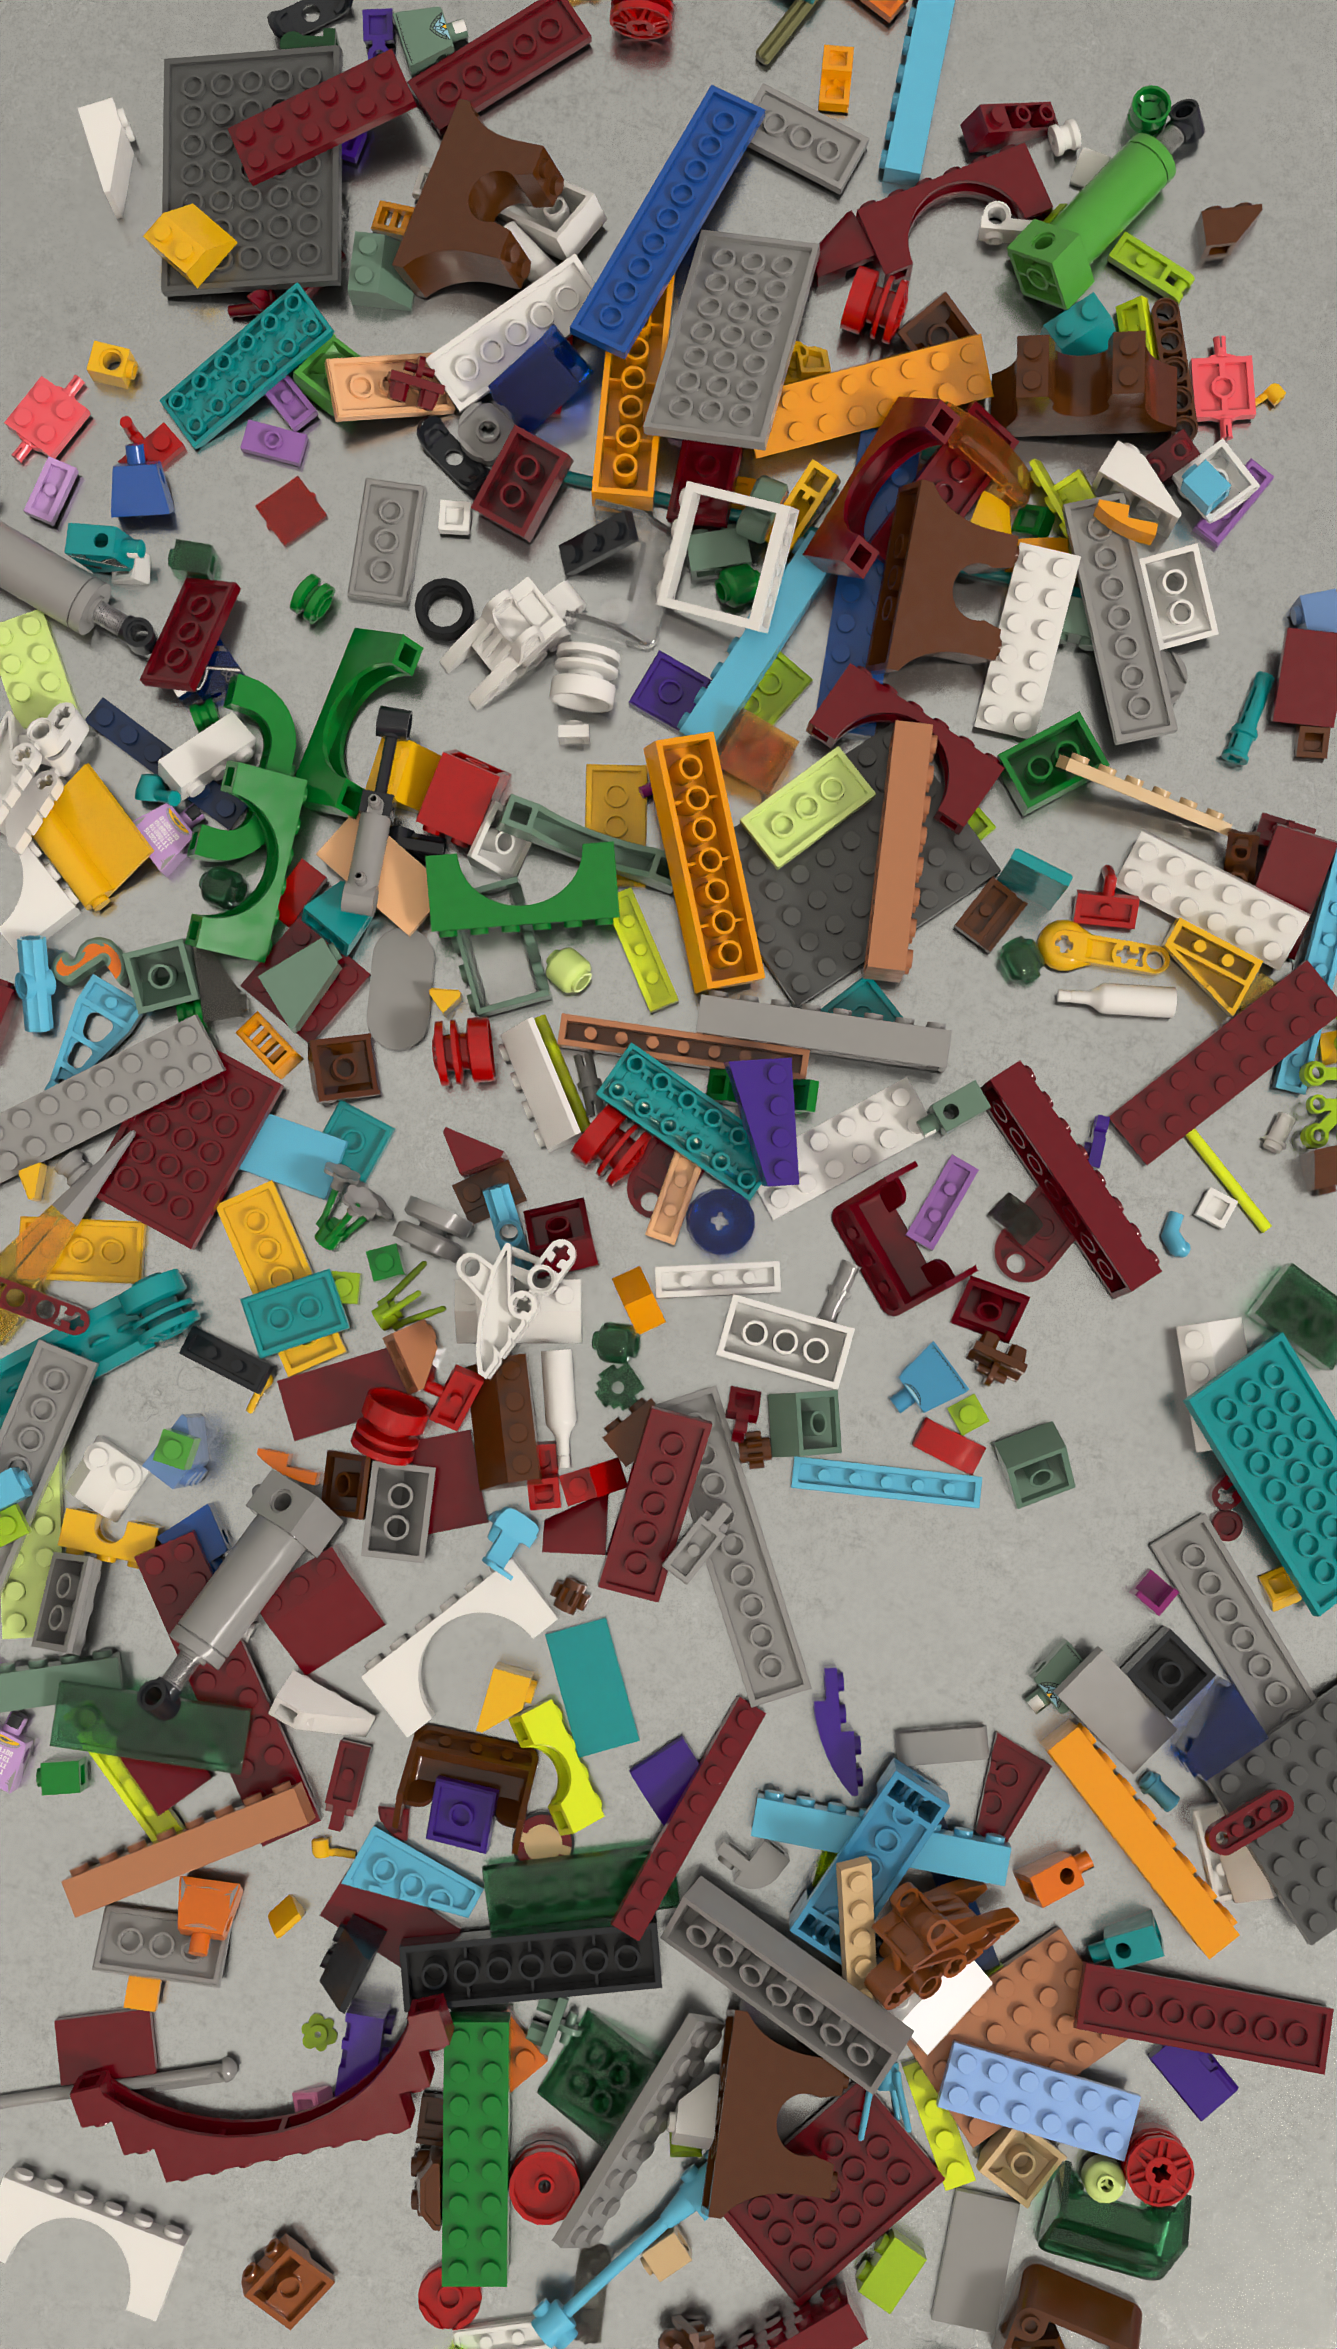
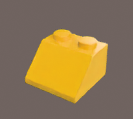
M194 204L164 212L143 235L152 249L197 289L237 244L233 237Z
M383 737L381 738L365 790L375 791L385 741ZM410 740L408 742L397 741L387 794L395 796L397 808L419 814L441 755Z
M497 1662L492 1672L476 1731L482 1733L520 1712L525 1703L531 1704L538 1681L532 1680L533 1671Z

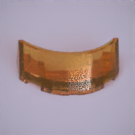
M945 401L944 403L961 417L949 437L947 445L952 449L958 447L999 485L996 488L998 492L1005 493L1001 500L1009 506L1011 511L1025 508L1029 502L1034 481L1023 461L988 426L963 409Z

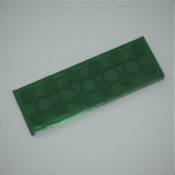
M66 1680L59 1682L50 1746L241 1775L243 1772L252 1709L180 1698L181 1708L178 1714L169 1721L161 1722L140 1708L137 1703L138 1691Z
M653 1845L484 1865L482 1867L490 1931L614 1916ZM677 1875L657 1910L678 1907L680 1899Z

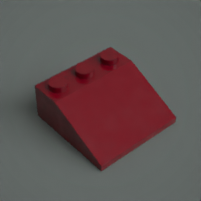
M337 1544L322 1552L318 1558L314 1557L289 1573L260 1612L268 1627L306 1676L386 1625Z

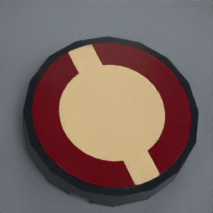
M549 1810L535 1811L526 1817L518 1855L514 1854L515 1859L523 1869L532 1874L547 1876L557 1873L569 1863L574 1853L575 1836L574 1834L560 1836ZM514 1831V1833H513L512 1847H513V1841H514L515 1831Z

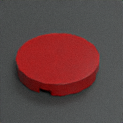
M439 2263L429 2269L421 2281L418 2292L419 2309L425 2320L435 2328L442 2330L444 2328L452 2330L461 2329L471 2323L478 2314L483 2296L482 2288L442 2287V2263Z

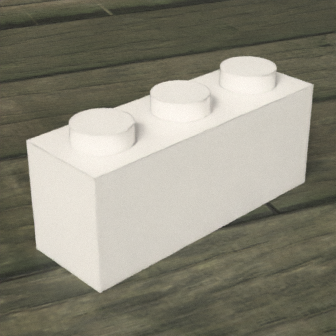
M232 711L159 759L158 775L171 790L180 793L182 802L189 796L195 797L204 790L205 785L214 779L216 781L221 780L224 776L227 760L241 763L248 762L255 753L256 738Z

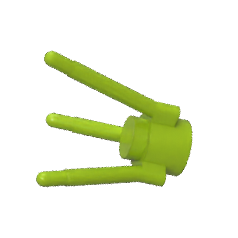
M422 1261L386 1297L377 1302L378 1307L371 1311L374 1319L383 1331L391 1327L396 1331L407 1324L434 1316L446 1310L445 1306H440L400 1319L404 1316L402 1308L421 1296V1291L417 1290L398 1303L395 1300L391 1301L427 1265L426 1261Z

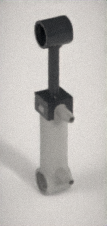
M382 705L379 708L376 721V736L383 737L385 741L375 791L363 789L359 807L361 815L348 881L345 883L341 900V911L371 917L375 914L379 894L378 885L390 824L393 823L397 805L395 796L387 794L397 741L408 742L412 728L413 711Z

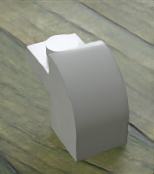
M724 1836L716 1845V1852L719 1854L717 1859L730 1870H733L734 1867L738 1869L733 1876L734 1883L748 1889H758L771 1884L790 1862L789 1855L768 1839L762 1838L749 1856Z

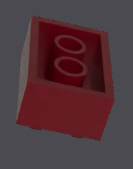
M514 425L471 508L479 515L530 543L574 460L564 451Z

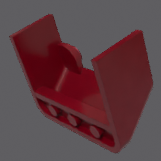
M916 1161L880 1179L836 1206L832 1212L834 1226L857 1266L861 1267L860 1271L881 1308L890 1316H898L979 1271L975 1265L955 1276L950 1266L941 1259H934L927 1263L915 1241L905 1236L908 1229L896 1210L906 1201V1190L899 1178L918 1167Z

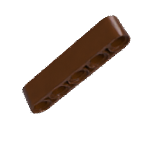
M1161 298L1154 303L1150 312L1157 360L1177 367L1179 378L1177 379V401L1183 405V408L1177 409L1176 430L1185 429L1193 442L1198 432V423L1180 310L1174 300ZM1163 313L1169 317V320L1163 321L1157 317V314ZM1168 342L1174 349L1167 350L1161 343ZM1164 432L1165 442L1176 433Z

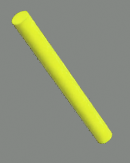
M545 1014L538 1016L534 1020L579 1129L583 1133L591 1123L586 1116V1111Z
M1194 1128L1185 1135L1261 1233L1267 1231L1272 1226L1198 1131Z

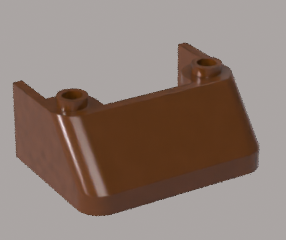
M434 1725L422 1726L415 1731L397 1791L392 1828L398 1829L405 1805L424 1807L432 1802L435 1781L441 1775L499 1790L495 1817L503 1826L516 1829L511 1854L518 1855L539 1760L537 1752L533 1748H521L519 1744Z
M1030 2260L1020 2269L991 2345L992 2349H1011L1015 2337L1029 2342L1036 2341L1044 2335L1048 2323L1051 2322L1108 2346V2349H1140L1143 2313L1138 2303L1132 2298L1043 2261Z

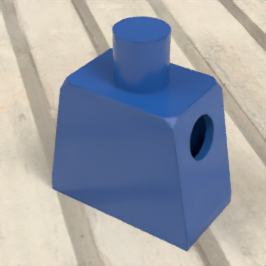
M144 444L125 445L127 463H118L113 466L111 517L170 514L174 511V505L161 462L146 461Z
M212 1502L198 1509L157 1536V1538L163 1544L195 1530L213 1573H215L223 1562L221 1556L229 1552L233 1547L216 1506Z

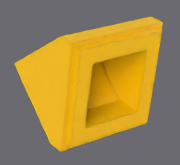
M429 989L431 998L445 1018L463 1001V995L459 990Z

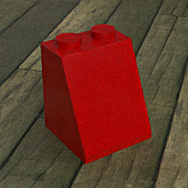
M457 749L443 752L416 822L423 824L422 829L428 833L437 836L440 833H444L450 836V841L460 847L468 848V845L472 846L492 800L499 802L511 773Z

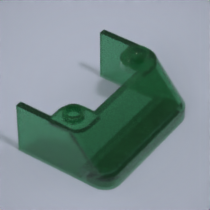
M1065 2161L1051 2183L1039 2231V2248L1054 2255L1149 2281L1163 2279L1188 2247L1192 2196L1186 2194L1176 2207H1156L1148 2204L1144 2210L1115 2202L1099 2203L1089 2195L1084 2194V2185L1078 2181L1076 2176L1071 2175L1072 2162Z

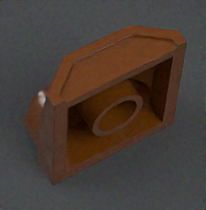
M946 291L929 302L896 332L901 338L903 345L910 351L977 334Z
M371 1033L317 1039L308 1042V1064L312 1090L317 1103H334L341 1100L380 1095L372 1054Z
M432 2145L430 2149H418L417 2156L411 2157V2177H417V2189H412L411 2208L412 2210H417L418 2217H423L433 2231H440L442 2226L443 2147Z

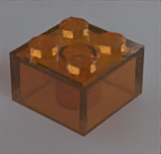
M742 707L718 748L720 765L723 770L764 794L769 795L800 741Z

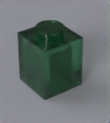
M176 539L175 548H171L169 551L168 566L171 567L172 572L179 579H186L188 577L213 580L218 554L211 544Z

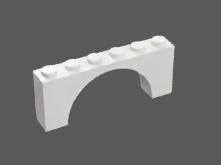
M5 818L0 826V832L6 836ZM33 840L30 841L23 854L19 855L23 868V887L19 901L10 917L0 926V933L17 954L18 938L28 935H42L48 940L82 913L76 905L80 900L70 887L64 890L58 880L62 877L51 863L45 866L39 858L43 853Z
M514 1557L508 1561L504 1568L513 1576L511 1581L490 1567L489 1569L492 1574L482 1581L478 1576L464 1587L467 1594L459 1600L455 1596L451 1597L439 1607L442 1613L432 1620L428 1615L414 1626L417 1631L416 1634L408 1640L403 1635L389 1646L392 1652L382 1659L380 1655H377L364 1666L367 1672L361 1678L407 1738L435 1715L423 1690L421 1672L426 1648L434 1634L443 1625L466 1614L491 1613L515 1622L534 1639L559 1619L560 1616Z
M11 2168L3 2177L0 2185V2262L6 2263L13 2254L20 2239L42 2223L60 2218H76L89 2221L109 2233L118 2243L126 2258L130 2273V2295L126 2310L157 2321L163 2310L190 2236L183 2234V2230L177 2226H162L154 2223V2220L148 2215L142 2213L134 2215L123 2211L124 2208L117 2203L97 2201L93 2199L92 2194L86 2191L77 2190L74 2192L63 2188L64 2185L57 2180L37 2178L32 2171L26 2168Z

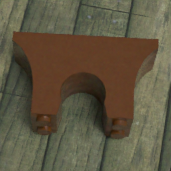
M458 100L392 264L416 296L427 298L441 288L462 282H487L521 290L524 280L530 273L531 261L512 232L494 222V220L501 211L515 204H527L534 208L554 207L557 197L562 193L564 178L545 147L509 139L493 132L485 126L470 101Z
M1146 331L1113 332L1108 340V349L1106 351L1087 356H1073L1056 351L1055 341L1050 335L1017 336V359L1006 369L992 374L994 396L991 397V415L1014 437L1176 431L1177 367L1160 362L1149 353L1146 347Z
M921 479L899 487L865 668L874 675L896 672L905 664L920 656L944 658L970 665L996 661V657L999 655L1002 647V640L1000 639L1001 629L984 620L977 621L964 616L954 602L953 585L961 570L968 574H988L1013 568L1019 556V546H1017L1019 536L981 527L966 520L945 503L939 495L934 482Z
M727 2010L719 2067L720 2078L715 2136L708 2151L701 2213L707 2217L722 2219L733 2207L748 2199L776 2193L830 2199L831 2192L836 2191L838 2180L837 2171H833L834 2164L805 2152L792 2153L782 2144L778 2136L777 2117L784 2103L791 2097L799 2094H807L818 2098L841 2096L843 2089L848 2088L849 2077L821 2057L801 2054L774 2042L756 2026L747 2011Z

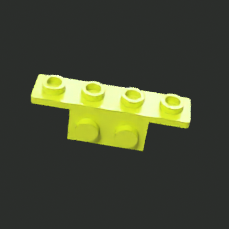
M1034 458L1029 461L1033 469L1029 472L1030 476L1038 487L1042 486L1045 490L1047 497L1044 500L1053 514L1058 513L1062 520V523L1059 524L1060 529L1069 540L1062 512L1063 504L1096 498L1097 496L1081 469L1076 470L1057 484H1054L1043 463Z

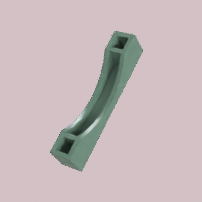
M510 794L507 798L496 830L579 861L582 858V844L614 841L617 875L668 894L673 892L665 851L627 842L591 830L550 811L541 804L517 795Z

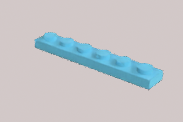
M794 1457L791 1488L970 1508L980 1507L982 1477L808 1457Z

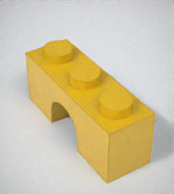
M69 1507L65 1511L58 1546L67 1547L66 1553L85 1556V1552L97 1554L96 1559L115 1563L116 1558L127 1560L128 1567L139 1569L134 1557L161 1544L157 1536L164 1532V1526L137 1520L128 1521L124 1536L115 1542L107 1539L102 1532V1515L91 1510Z

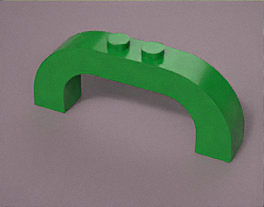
M242 674L231 677L223 707L245 714L259 727L263 737V751L259 767L294 777L296 767L293 765V759L296 749V732L291 714L285 703L271 688L256 679ZM249 808L244 821L234 830H221L204 824L194 826L187 857L206 862H224L241 858L260 848L266 842L265 835L257 817Z

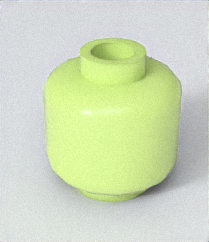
M571 947L561 950L556 949L548 956L546 960L548 964L546 967V977L561 991L577 993L589 984L592 977L590 973L591 964L575 949Z
M1098 2154L1090 2157L1084 2163L1081 2170V2180L1086 2192L1093 2200L1099 2203H1111L1122 2196L1126 2186V2179L1122 2168L1114 2158Z

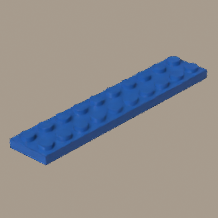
M711 84L570 326V334L625 360L765 118V109Z
M871 428L861 431L856 466L879 429ZM920 452L900 465L876 494L865 520L864 535L867 542L895 506L898 488L912 483L915 479ZM877 558L864 579L838 575L816 711L850 663L856 667L862 666L865 668L884 569V564ZM872 674V678L883 684L884 674ZM877 722L856 727L845 735L870 738L875 735Z

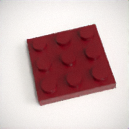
M301 915L273 946L270 954L266 957L265 963L260 962L240 985L286 1025L287 1023L258 976L322 938L302 921ZM341 954L342 958L338 962L342 970L300 1031L296 1032L307 1043L310 1040L319 1039L370 979L371 974L349 956L345 957Z

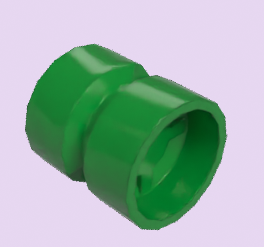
M1149 85L1142 87L1136 92L1125 121L1126 131L1131 138L1138 133L1148 134L1156 138L1163 131L1172 104L1170 96L1164 89L1159 86Z

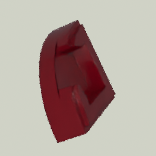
M379 1805V1818L384 1827L395 1838L407 1841L411 1807H404L399 1827L396 1829L392 1828L395 1806Z

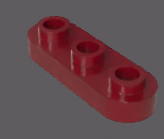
M1269 1789L1210 1824L1205 1831L1206 1846L1210 1851L1219 1855L1226 1856L1236 1852L1290 1819L1294 1811L1293 1799L1283 1790ZM1275 1799L1278 1807L1275 1811H1272L1270 1803ZM1246 1816L1251 1818V1824L1248 1827H1245L1243 1824ZM1219 1832H1222L1224 1840L1219 1844L1216 1841V1836Z

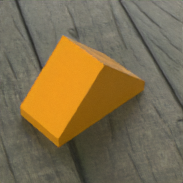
M640 1266L612 1278L637 1335L666 1323Z

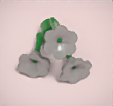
M332 1162L325 1164L324 1172L332 1176L333 1180L330 1185L332 1190L323 1213L316 1222L319 1230L315 1234V1239L319 1245L328 1250H334L340 1241L345 1242L350 1234L366 1220L371 1221L376 1215L383 1217L388 1222L392 1220L393 1212L380 1195L375 1194L366 1187L358 1188L353 1185L359 1183L361 1175L358 1172L351 1170L343 1164ZM345 1183H351L352 1185L346 1188V1193L342 1196L344 1204L348 1206L347 1213L341 1220L335 1217L329 1220L328 1217L338 1192L342 1191ZM352 1217H359L348 1228H346V1224L350 1221Z

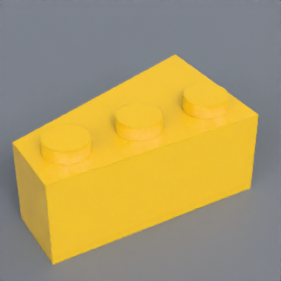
M1182 918L1175 919L1161 945L1228 1017H1233L1263 963L1257 957Z

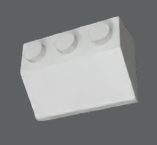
M975 1961L966 1965V1968L955 1977L946 1978L943 1975L941 1977V1987L932 1997L923 2000L914 1992L899 2006L892 2010H887L915 2031L910 2039L927 2056L992 1986L993 1982Z

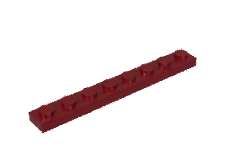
M736 1697L610 1922L612 1926L640 1941L765 1717V1712L757 1707L751 1708L749 1702L741 1697Z

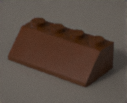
M526 1354L510 1355L506 1359L502 1358L503 1363L491 1379L484 1378V1383L470 1407L480 1492L543 1484L529 1361ZM477 1364L466 1367V1369L478 1373Z

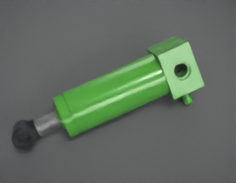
M1184 99L1175 103L1169 113L1170 120L1166 123L1165 129L1156 138L1144 133L1134 135L1050 224L1033 219L1007 247L1008 256L1011 259L1023 295L1068 310L1095 282L1090 265L1174 178L1176 166L1171 154L1180 145L1192 144L1204 135L1205 127L1200 107L1196 100Z

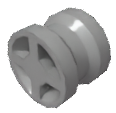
M75 1149L61 1159L54 1170L58 1175H64L67 1179V1184L71 1187L93 1165L85 1162L82 1159V1153Z

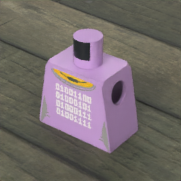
M165 803L132 822L154 850L149 858L168 877L187 857L193 832L191 828L205 817L194 803L180 814H178L173 806Z
M11 1711L4 1724L0 1722V1789L9 1794L17 1790L21 1783L34 1741L32 1738L21 1733L28 1717L18 1711Z

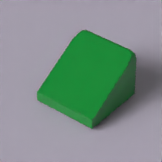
M1021 503L1011 532L1025 538L1049 537L1055 516L1048 507Z

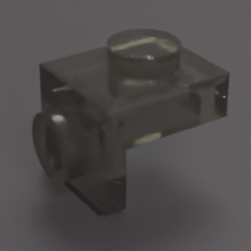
M1010 1192L988 1213V1216L996 1224L1009 1232L1021 1246H1024L1043 1227L1042 1221L1034 1211Z

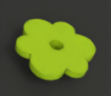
M319 2013L311 2015L309 2023H304L301 2028L304 2034L303 2045L308 2049L316 2047L318 2051H324L327 2045L335 2043L338 2035L336 2030L333 2029L334 2021L331 2018L324 2019L323 2015Z

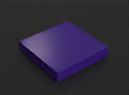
M659 650L628 703L635 709L679 733L680 729L677 728L680 719L685 712H692L696 706L694 699L702 687L708 688L712 680Z
M439 1775L435 1781L426 1839L486 1854L490 1847L499 1790Z

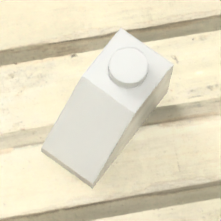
M712 2074L680 2099L674 2112H669L667 2132H672L671 2144L710 2149L715 2136L720 2075Z

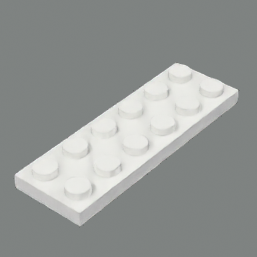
M573 254L426 358V364L429 368L435 369L434 376L440 384L445 385V392L459 413L572 335L570 334V326L595 284L576 254Z
M1022 542L1019 543V556L1013 567L998 627L1001 629L1000 639L1002 640V647L999 655L996 657V661L989 663L974 727L1025 739L1036 734L1081 556Z
M1144 829L1141 831L1117 876V888L1130 895L1139 896L1140 900L1175 918H1182L1257 957L1264 964L1280 971L1310 918L1309 913Z
M907 1077L796 1137L799 1185L767 1187L761 1184L757 1190L773 1221L924 1139L916 1122L928 1114Z

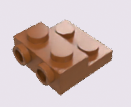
M285 2234L280 2240L274 2238L269 2242L264 2252L265 2256L257 2264L252 2262L245 2268L241 2284L243 2294L247 2299L291 2331L335 2284L333 2274L310 2257L308 2249L288 2234Z

